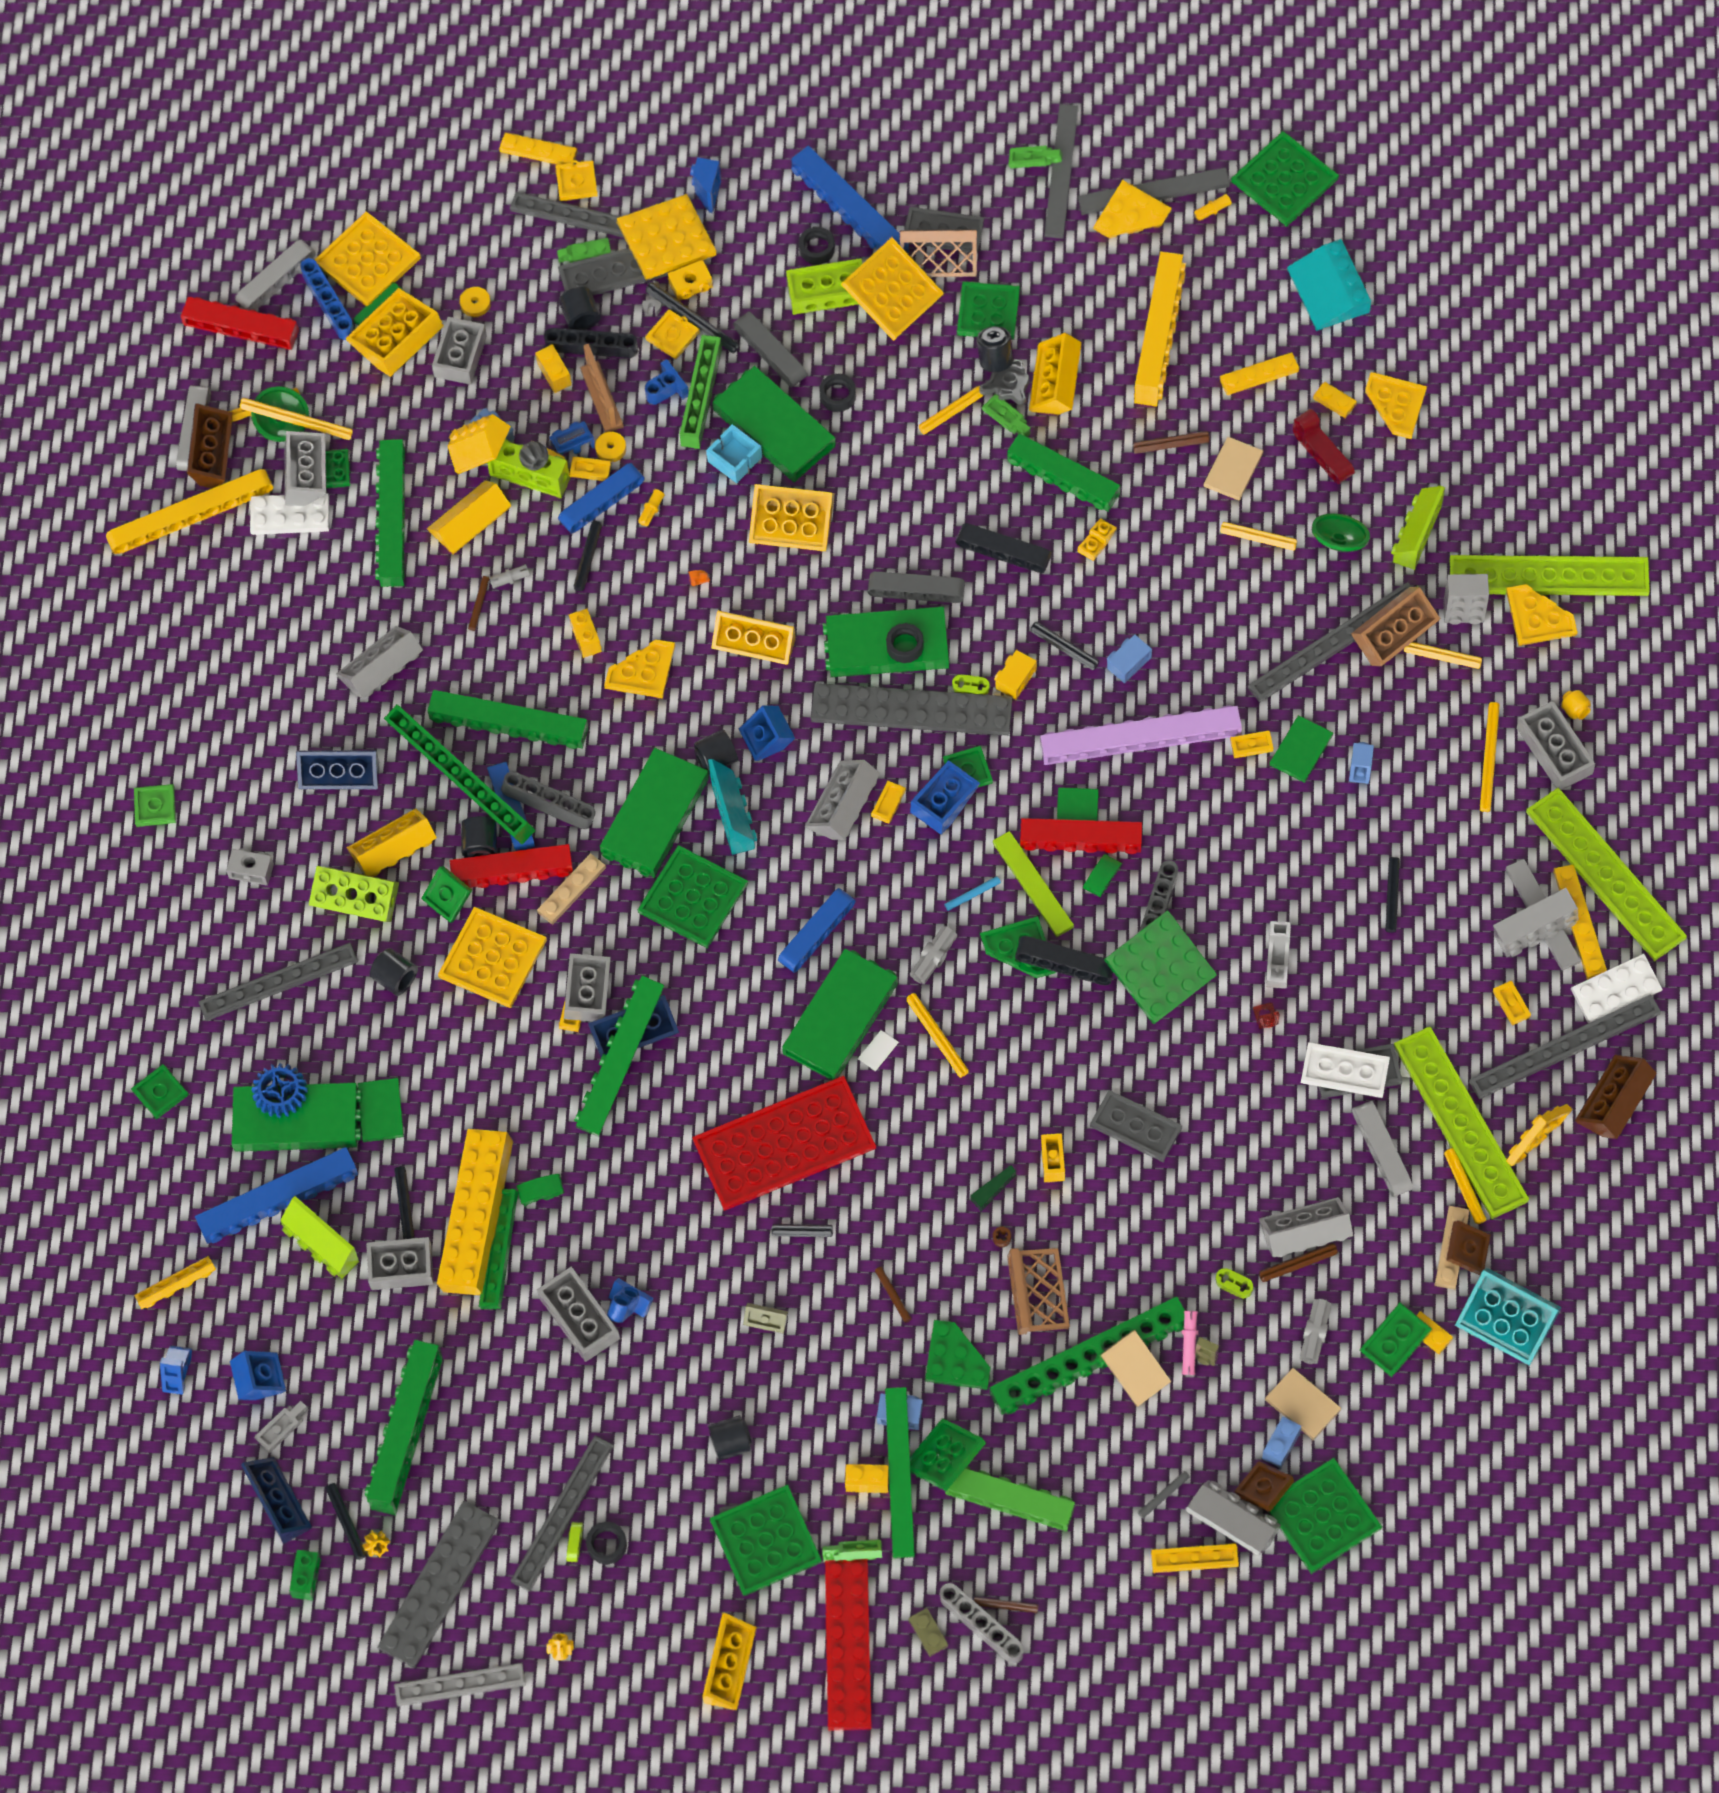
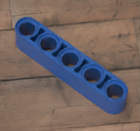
M310 258L303 260L300 267L304 281L338 337L346 340V337L354 331L350 316L317 262Z
M628 463L559 514L558 520L570 533H575L639 487L645 477L632 463Z
M507 762L487 767L495 793L527 822L521 803L504 795L501 791L504 777L510 772ZM509 834L515 851L535 847L532 835L522 845Z
M836 889L780 953L778 962L793 973L797 972L849 913L856 900L842 889Z

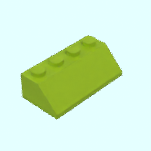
M1444 486L1422 488L1420 494L1415 495L1412 502L1414 508L1412 511H1408L1405 518L1407 524L1405 527H1401L1398 538H1400L1399 543H1394L1391 554L1394 555L1393 563L1413 570L1416 569L1442 508L1445 492Z
M294 1196L280 1220L283 1226L282 1231L289 1238L293 1236L297 1239L296 1243L304 1251L308 1249L313 1253L311 1255L313 1259L319 1264L323 1262L331 1275L334 1277L338 1275L343 1279L359 1263L355 1248Z

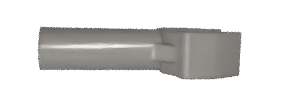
M652 281L655 285L659 287V282ZM651 295L648 300L642 303L643 311L646 315H648V309L651 306L655 307L656 316L662 310V303Z

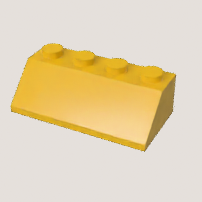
M1063 333L1038 343L1029 411L1059 415L1072 410L1082 342L1067 333Z
M491 414L461 428L454 429L449 436L448 449L455 472L461 474L496 459L511 426Z
M415 808L348 846L347 849L364 875L374 877L381 872L380 870L397 864L401 858L413 855L415 850L429 846L437 837L427 818Z

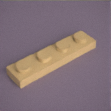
M590 853L537 909V913L553 925L606 869V865Z
M1453 1206L1448 1208L1435 1286L1456 1289L1459 1266L1446 1261L1453 1222L1459 1220L1467 1224L1469 1209Z

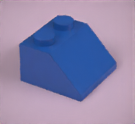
M697 157L696 163L692 164L690 172L691 176H693L692 186H694L695 194L708 212L713 213L721 185L720 163L716 160Z
M762 705L739 728L755 761L784 750L795 739L779 706Z
M243 1351L230 1360L238 1400H258L286 1392L278 1353Z

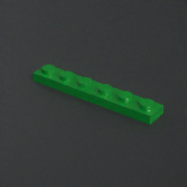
M502 1189L503 1195L501 1206L499 1207L495 1237L492 1241L483 1291L479 1299V1307L481 1309H501L518 1197L516 1189Z

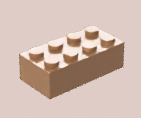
M1409 587L1352 632L1351 635L1372 666H1383L1438 622L1440 617L1420 587Z

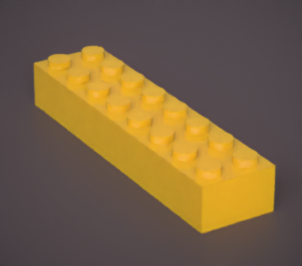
M1160 251L1135 382L1134 403L1157 407L1158 400L1163 398V386L1167 376L1166 370L1170 361L1169 354L1170 350H1172L1176 317H1178L1179 300L1182 297V285L1186 275V263L1183 262L1182 254Z
M467 1129L437 1279V1285L445 1293L482 1294L491 1245L495 1237L499 1207L501 1206L502 1189L505 1186L513 1140L507 1132Z

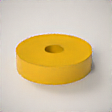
M480 287L466 289L460 296L461 310L470 317L484 315L491 306L488 292Z
M616 432L601 434L595 442L596 454L601 460L611 461V463L619 461L626 453L625 439Z

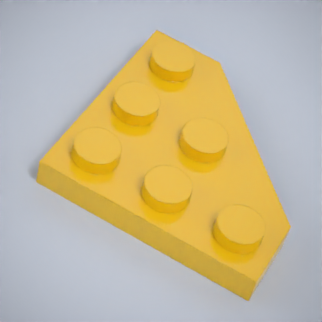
M1122 180L1093 229L1108 238L1117 237V235L1131 234L1147 228L1161 227L1172 208Z
M1371 372L1365 393L1393 435L1412 439L1427 386Z
M1527 584L1506 588L1518 646L1577 636L1578 632L1572 613L1558 607L1555 602L1544 595L1541 596Z
M654 640L649 643V646L642 650H637L619 664L612 665L608 668L604 684L605 689L663 699L675 643Z
M1565 1104L1561 1107L1556 1106L1552 1111L1548 1110L1543 1115L1539 1114L1532 1121L1533 1127L1521 1135L1522 1141L1519 1145L1516 1144L1510 1149V1156L1506 1161L1511 1166L1520 1163L1527 1157L1525 1152L1529 1153L1533 1148L1541 1144L1547 1138L1546 1134L1557 1129L1573 1109L1568 1104Z

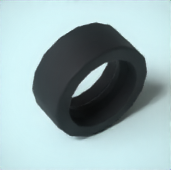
M811 227L805 230L799 238L801 257L806 262L815 265L828 262L835 253L833 234L823 227ZM821 238L827 241L828 248L820 253H812L806 249V243L811 239Z
M840 373L829 375L822 380L819 387L820 401L826 409L833 412H843L854 404L856 400V387L850 377ZM834 385H842L848 388L849 395L843 400L835 401L827 397L826 391Z
M908 623L892 627L886 638L888 654L892 659L901 663H910L917 660L924 649L923 634L920 629ZM900 635H911L916 639L917 645L909 652H901L895 649L893 645L894 639Z
M605 1521L596 1524L590 1529L586 1538V1546L589 1555L594 1561L599 1564L609 1565L616 1563L624 1556L627 1541L625 1533L620 1526L613 1522ZM601 1532H613L618 1537L619 1546L614 1553L602 1555L596 1551L594 1540Z

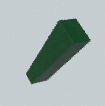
M1010 1165L970 1195V1200L980 1212L1016 1176V1170Z

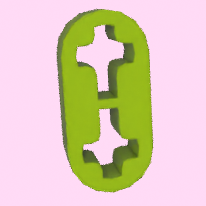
M957 675L952 681V689L955 693L987 695L990 691L989 681L983 677ZM960 682H964L962 688L958 687V684H960ZM980 684H983L982 690H978Z
M1222 1268L1217 1272L1215 1281L1219 1288L1239 1298L1251 1296L1253 1283L1250 1279L1227 1268ZM1228 1275L1229 1281L1221 1282V1277ZM1247 1284L1248 1290L1241 1292L1240 1286Z
M571 1523L567 1547V1562L578 1563L583 1523Z

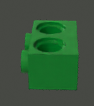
M297 1550L289 1588L292 1598L314 1600L322 1560L318 1552Z

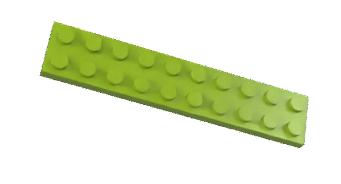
M1450 555L1449 559L1450 575L1488 574L1489 594H1507L1506 588L1525 584L1533 588L1540 595L1649 596L1650 592L1648 557Z
M1556 788L1526 810L1529 817L1571 865L1573 864L1579 875L1654 962L1686 940L1687 935L1559 788Z
M1429 1026L1395 1042L1394 1048L1450 1147L1456 1152L1467 1177L1491 1219L1528 1203L1529 1198L1511 1166L1506 1161L1507 1159L1432 1028Z

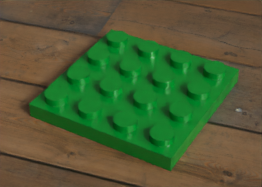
M1282 131L1231 178V182L1287 227L1339 179V175Z
M678 845L637 911L639 914L708 949L748 885V881Z
M1168 910L1104 959L1153 1024L1217 976Z
M1334 1458L1293 1483L1270 1512L1268 1511L1270 1516L1274 1517L1277 1523L1281 1525L1279 1529L1311 1574L1382 1530V1525Z
M788 1484L709 1518L743 1597L822 1563Z

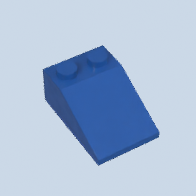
M948 760L913 798L910 813L942 835L955 821L980 785V782Z

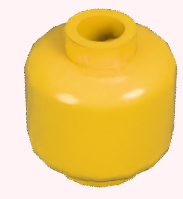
M1580 690L1568 691L1562 697L1561 708L1573 720H1582L1590 713L1591 701Z

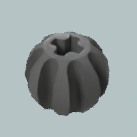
M531 441L520 450L519 458L521 464L528 470H539L548 462V451L540 442Z

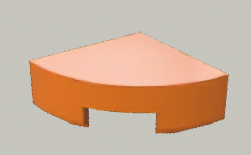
M689 571L691 586L710 581L706 571Z

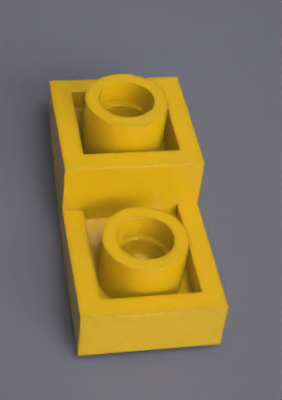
M1100 518L1090 529L1086 539L1078 546L1077 552L1094 561L1110 541L1117 527Z

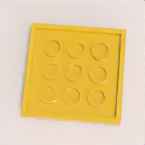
M687 194L617 218V224L646 280L716 256V249Z
M365 212L314 260L326 275L365 306H369L393 282L395 283L415 265L421 259V255L368 212Z
M892 237L841 283L847 292L893 341L944 294Z
M474 907L441 967L438 978L511 1008L541 953L547 938Z

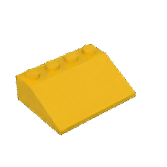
M398 288L350 333L346 340L377 369L391 377L444 326L435 310Z
M755 484L749 543L826 551L835 493Z

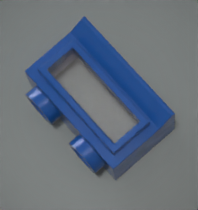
M584 421L581 423L574 422L568 429L563 431L556 430L549 437L554 452L562 456L570 450L575 455L581 452L580 446L588 442L591 448L595 447L594 437Z

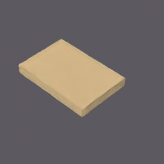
M1227 437L1204 482V487L1240 501L1263 455V450Z
M1135 1330L1131 1331L1100 1355L1137 1407L1171 1382Z
M1294 1368L1288 1372L1265 1398L1283 1416L1301 1425V1431L1313 1441L1341 1411V1407Z

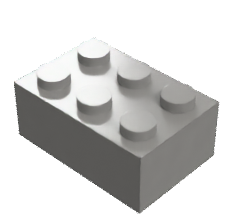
M452 317L447 318L432 364L434 377L472 384L487 337L485 324Z
M1488 574L1447 576L1443 600L1444 623L1457 625L1460 623L1479 624L1484 622L1489 598Z
M570 953L564 1019L593 1022L605 1017L611 957Z
M429 1237L367 1243L368 1282L371 1290L434 1285L432 1245Z

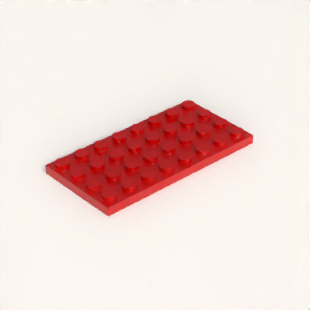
M844 1076L692 1137L724 1211L876 1149L875 1142Z

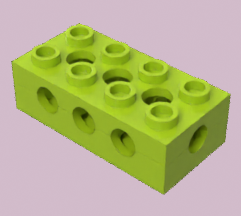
M862 259L786 270L793 315L858 305L859 303L847 292L841 283L862 265Z
M505 439L497 458L487 462L490 476L561 499L570 481L567 460L560 456L554 457L549 455L548 462L543 468L536 471L528 470L521 464L519 458L520 450L524 445L513 444Z
M316 866L309 906L391 922L399 882L325 866ZM334 884L338 888L335 895L332 893V886ZM352 889H355L357 891V897L355 899L351 897ZM372 893H375L377 897L375 903H372L370 900Z

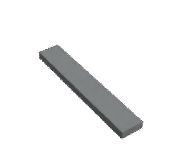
M1524 859L1506 867L1505 870L1526 908L1546 898ZM1563 929L1559 930L1558 934L1551 938H1544L1561 971L1580 963L1581 960Z
M522 1663L394 1684L398 1707L526 1686Z

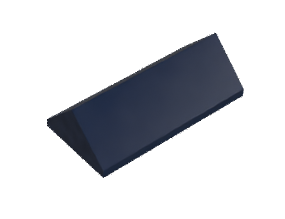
M376 750L296 751L298 789H378L380 762Z
M665 995L660 996L638 1048L679 1033ZM626 1010L588 1023L600 1057H602L603 1053L607 1055L610 1049L607 1046L611 1035H616L618 1028H615L619 1016L624 1017Z
M274 1457L243 1462L241 1464L283 1544L312 1528Z

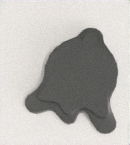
M1014 359L1013 364L1008 369L992 372L990 380L979 387L980 394L988 395L996 392L1000 400L1012 399L1019 405L1026 402L1024 392L1029 385V375L1025 373L1023 362Z

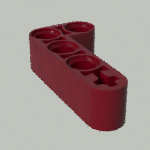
M1309 409L1294 419L1293 433L1336 484H1340L1354 475L1355 469L1319 428L1320 419L1313 409Z

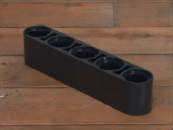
M549 328L544 332L545 347L553 345L557 353L585 355L583 345L589 342H594L589 344L593 356L633 358L638 353L637 338L630 333Z
M968 523L962 524L955 541L963 549L1037 573H1045L1052 553L1043 547Z
M1029 936L1019 938L1015 958L1020 962L1099 985H1109L1111 983L1113 971L1104 961L1105 958Z

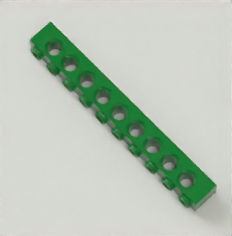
M398 704L383 718L520 844L523 845L536 831Z
M1176 1296L991 1386L990 1395L1001 1415L1005 1413L1012 1414L1018 1410L1019 1406L1024 1404L1030 1405L1042 1395H1051L1058 1387H1067L1081 1376L1082 1378L1090 1376L1095 1369L1108 1367L1100 1356L1105 1352L1104 1347L1106 1345L1113 1346L1133 1330L1136 1331L1146 1347L1155 1340H1164L1173 1331L1180 1332L1184 1330L1185 1310ZM1167 1318L1170 1320V1323L1162 1324L1159 1320ZM1149 1327L1152 1331L1150 1333H1143L1141 1329ZM1088 1354H1092L1096 1358L1092 1361H1088L1085 1359V1356ZM1073 1363L1077 1368L1069 1370L1066 1365ZM1054 1372L1058 1374V1377L1050 1379L1047 1375ZM1035 1381L1040 1385L1037 1388H1031L1028 1384ZM1012 1391H1019L1021 1395L1019 1397H1012L1010 1393Z

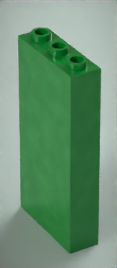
M756 366L746 370L741 378L736 382L733 381L727 390L719 393L713 400L714 411L730 426L733 424L761 446L762 455L793 483L836 447L835 437Z
M944 607L826 616V623H823V635L828 637V641H824L825 653H829V658L825 659L826 670H830L831 677L949 668ZM898 624H912L919 628L923 634V652L913 662H897L887 652V634L892 627ZM905 634L896 637L893 645L898 651L909 652L916 647L917 641L913 636Z
M654 748L600 845L601 855L609 861L615 860L620 862L625 868L636 869L643 876L655 878L709 780L708 770Z
M844 949L783 1044V1054L831 1081L839 1078L897 987L898 977L890 969L884 970L879 967L873 960L862 958L854 950Z
M356 1083L307 1084L305 1087H307L308 1092L304 1094L306 1101H301L302 1108L296 1106V1113L288 1111V1117L281 1113L280 1118L277 1117L276 1113L271 1117L268 1112L264 1114L261 1108H257V1101H254L252 1097L254 1095L252 1087L255 1086L233 1087L232 1147L235 1152L358 1148V1140H361V1128H358V1121H361V1109H358V1102H361L362 1091L358 1090ZM277 1085V1086H278V1092H279L280 1097H281V1096H282V1094H281V1091H282V1090H281L280 1086ZM290 1094L286 1100L291 1098L293 1094ZM267 1099L273 1103H280L278 1100Z

